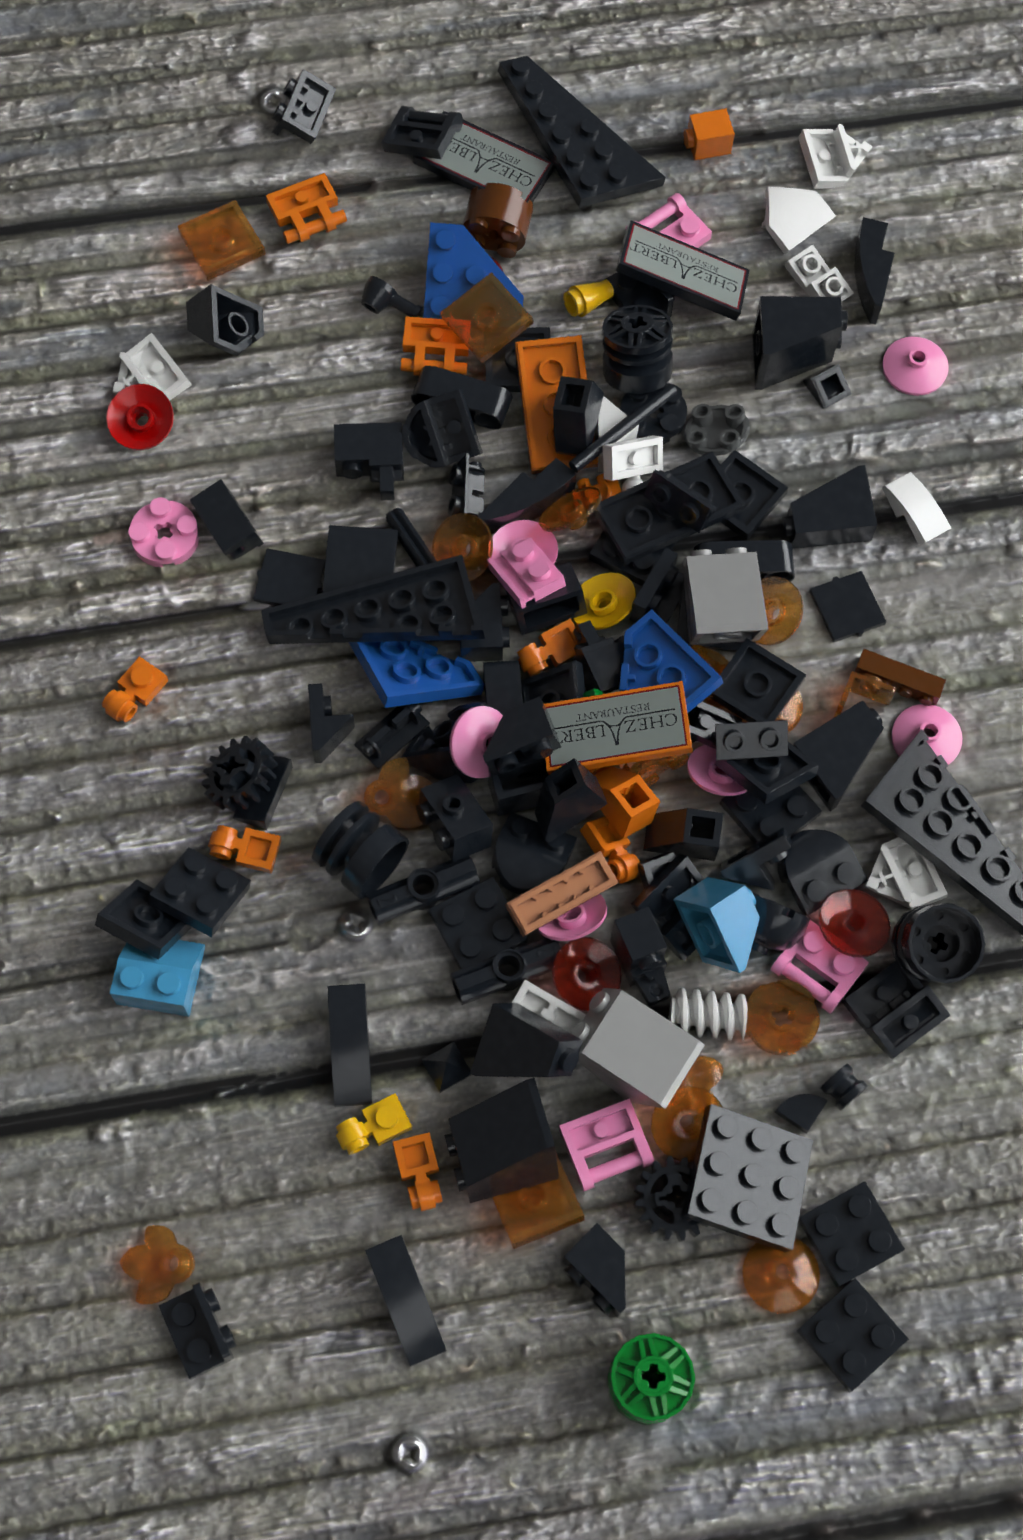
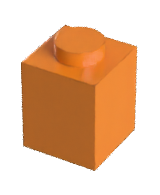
M727 108L691 114L689 116L688 129H684L683 136L686 148H691L694 161L731 154L735 133Z

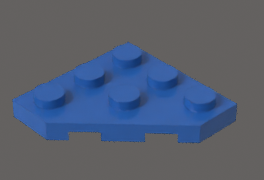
M430 222L423 318L471 321V328H522L524 296L465 226Z
M652 609L625 631V651L621 667L620 691L683 681L687 712L689 713L723 684L722 677Z
M348 642L385 708L482 695L485 684L471 661L459 656L454 661L437 654L438 648L425 642Z

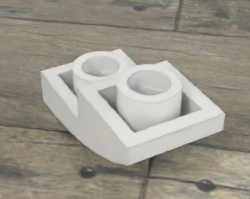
M814 245L797 254L784 265L799 286L810 297H841V302L854 294L836 267L831 270L829 269Z
M911 472L882 487L896 517L905 516L918 545L926 543L951 529L932 495Z

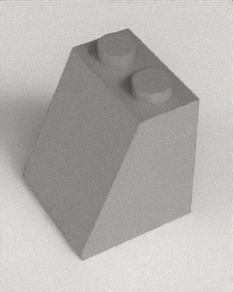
M736 547L725 550L726 554L712 555V550L704 549L692 551L691 556H686L683 561V576L689 645L744 642L746 638L751 641H758L767 632L768 621L757 552H747V549L744 547Z
M603 988L602 991L592 998L589 1004L590 1010L583 1021L578 1023L571 1031V1034L583 1040L578 1062L625 1100L630 1098L632 1103L666 1109L705 1045L625 991Z

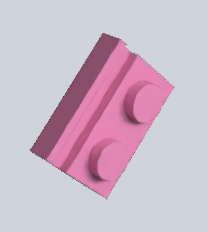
M531 537L501 552V557L495 560L492 557L487 559L489 570L522 609L527 607L526 602L532 599L536 602L566 586L562 573Z

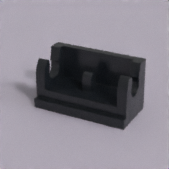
M222 479L190 499L225 555L230 554L233 559H237L255 547H260L264 544Z

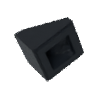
M839 364L829 365L803 379L805 386L822 409L852 394Z

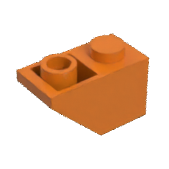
M610 766L594 775L597 777L608 803L600 810L623 839L652 823L660 800L639 774Z

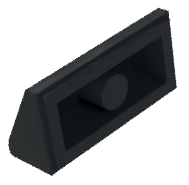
M272 757L278 766L271 770L276 775V779L267 782L270 791H261L259 794L261 801L257 803L252 799L249 801L247 810L238 805L233 816L234 820L267 831L293 768L291 759L286 757Z

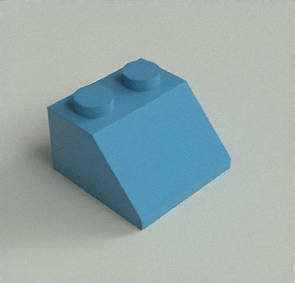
M707 877L673 899L702 962L738 973L746 969L760 919L754 906L756 899L748 887Z
M178 940L158 960L126 943L117 960L110 995L117 1005L189 1017L205 944Z

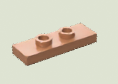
M599 851L509 901L505 906L524 937L619 882L603 854Z

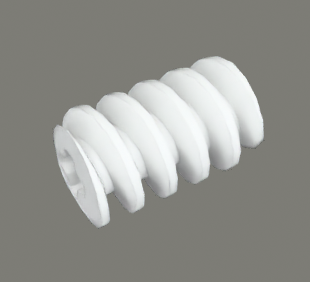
M680 987L675 997H671L668 1020L675 1025L680 1024L681 1029L687 1033L691 1026H695L698 1037H702L706 1027H710L713 1039H717L721 1029H725L727 1039L732 1040L736 1030H738L743 1041L747 1024V1001L744 994H738L733 1004L730 993L724 992L718 1002L715 992L711 990L707 993L705 999L702 1000L699 989H694L688 999L685 988Z

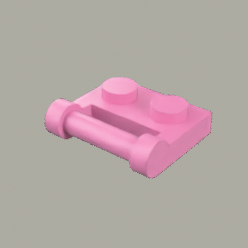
M679 193L669 197L665 205L637 222L652 229L675 214L679 219L661 230V233L697 248L709 241L712 236V231L687 206L685 199Z
M810 920L800 941L792 948L784 950L770 970L777 976L784 975L822 1003L821 1008L831 1014L867 968L869 962ZM797 958L836 988L830 992L791 963L792 960Z
M630 1098L559 1125V1131L583 1192L595 1188L594 1183L641 1165L643 1168L649 1167L654 1162L652 1152ZM633 1141L636 1151L588 1169L585 1161L586 1158Z

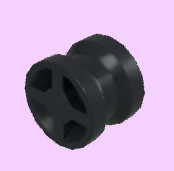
M847 1063L830 1077L820 1089L825 1094H831L836 1100V1107L842 1111L868 1085L864 1080H858L853 1075V1068Z

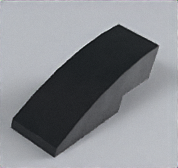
M863 217L855 248L854 272L863 310L869 323L876 325L883 305L895 252L882 250L888 223Z
M557 458L534 480L522 472L477 517V533L482 537L495 534L501 527L510 522L518 520L531 521L545 514L568 497L572 490H575L577 474Z
M365 983L327 986L335 1107L371 1105L373 1102Z
M402 1235L366 1249V1255L410 1367L446 1352L441 1334Z

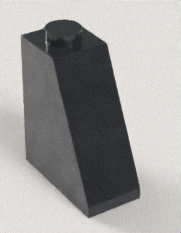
M857 466L790 503L787 516L782 517V531L784 537H789L792 549L872 540L877 528V521L866 466Z
M863 700L793 744V746L819 765L817 776L808 780V782L829 811L837 807L884 729L878 712L873 708H869Z
M493 1003L470 1073L474 1076L548 1078L571 1076L573 1069L579 1061V1051L583 1040L518 1003Z

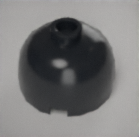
M752 892L756 899L754 906L760 919L751 949L767 955L769 949L784 951L796 945L804 935L811 918Z

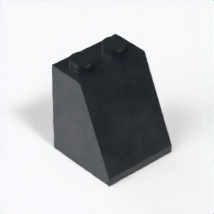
M760 297L752 331L755 390L765 389L832 362L835 350L841 348L842 331L847 329L848 316L847 311L842 310L841 297Z
M535 1078L527 1079L448 1119L451 1133L444 1136L449 1156L458 1157L460 1167L453 1169L459 1192L467 1190L470 1203L559 1179L555 1144Z

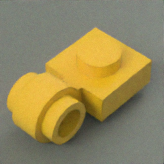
M396 1093L361 1110L366 1121L365 1123L358 1122L356 1117H352L336 1126L338 1131L336 1138L342 1150H347L349 1155H353L370 1145L367 1140L369 1136L373 1135L377 1145L380 1146L412 1130V1125Z

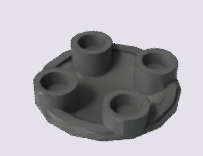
M699 404L695 406L692 410V417L684 428V440L688 447L701 455L713 451L715 456L725 455L738 449L746 441L750 432L749 420L745 415L743 406L739 404H732L730 406Z

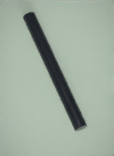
M668 383L569 461L570 468L575 473H578L603 453V445L616 443L677 394L675 386Z

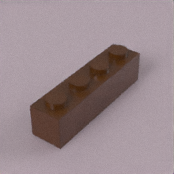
M863 649L853 676H856L863 682L874 683L881 689L895 691L902 697H911L927 706H936L946 683V679L867 649Z

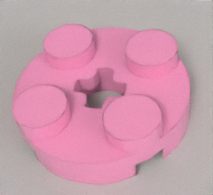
M163 497L155 498L150 504L141 508L133 517L128 531L136 555L143 562L154 567H163V564L171 563L178 565L185 562L193 555L199 543V528L194 514L183 504L168 501ZM170 528V533L172 534L170 538L166 536L161 539L157 538L160 529Z

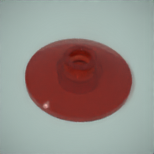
M855 889L837 891L824 901L819 912V926L824 938L834 949L847 956L861 958L874 955L884 947L889 939L891 926L886 910L877 899L863 891ZM846 925H851L855 932L849 930Z
M582 937L567 942L560 948L553 962L552 977L554 986L560 997L577 1010L589 1011V1004L592 998L602 991L603 988L620 989L622 974L619 961L611 948L598 939ZM578 970H582L585 973L586 978L584 982L580 981Z

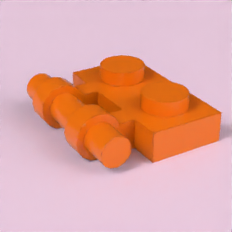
M325 173L266 195V202L278 226L282 227L290 223L293 226L292 229L283 232L287 244L297 240L300 243L310 239V235L324 230L326 232L337 229V225L347 222L343 209L331 213L329 209L338 205V197ZM316 213L320 216V218L308 223L303 221V218Z
M405 316L403 352L415 353L414 359L401 358L400 370L413 372V375L419 376L422 367L435 366L467 376L468 363L455 362V356L469 357L471 321ZM426 354L445 355L444 361L425 360Z

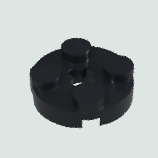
M674 385L677 389V394L658 409L662 413H658L656 418H650L649 416L638 424L637 438L652 435L663 437V444L670 441L671 437L677 433L678 435L680 434L686 422L687 405L678 386ZM662 388L644 394L626 393L622 399L620 410L628 416Z

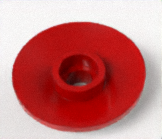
M135 384L122 389L114 396L108 406L106 420L109 432L120 445L132 450H147L157 446L168 436L173 425L174 412L171 402L161 390L147 384ZM147 416L148 422L143 426L138 425L139 418Z

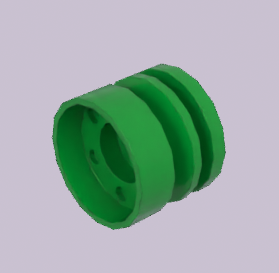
M657 1333L638 1335L626 1342L611 1361L606 1379L608 1394L617 1411L630 1421L644 1425L662 1423L680 1412L692 1397L695 1384L693 1362L685 1348L671 1337ZM650 1367L655 1368V1375L662 1376V1381L658 1382L654 1389L649 1388V1382L642 1380L641 1376L646 1374Z

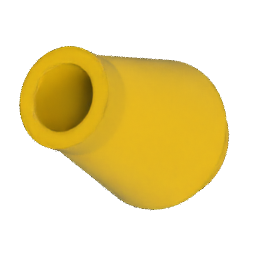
M607 279L600 282L573 285L569 288V291L564 293V305L571 316L584 317L606 300L613 298L614 289Z

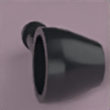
M370 276L365 284L361 303L369 311L379 314L391 305L409 317L420 316L423 307L415 305L398 295L396 290L384 280Z

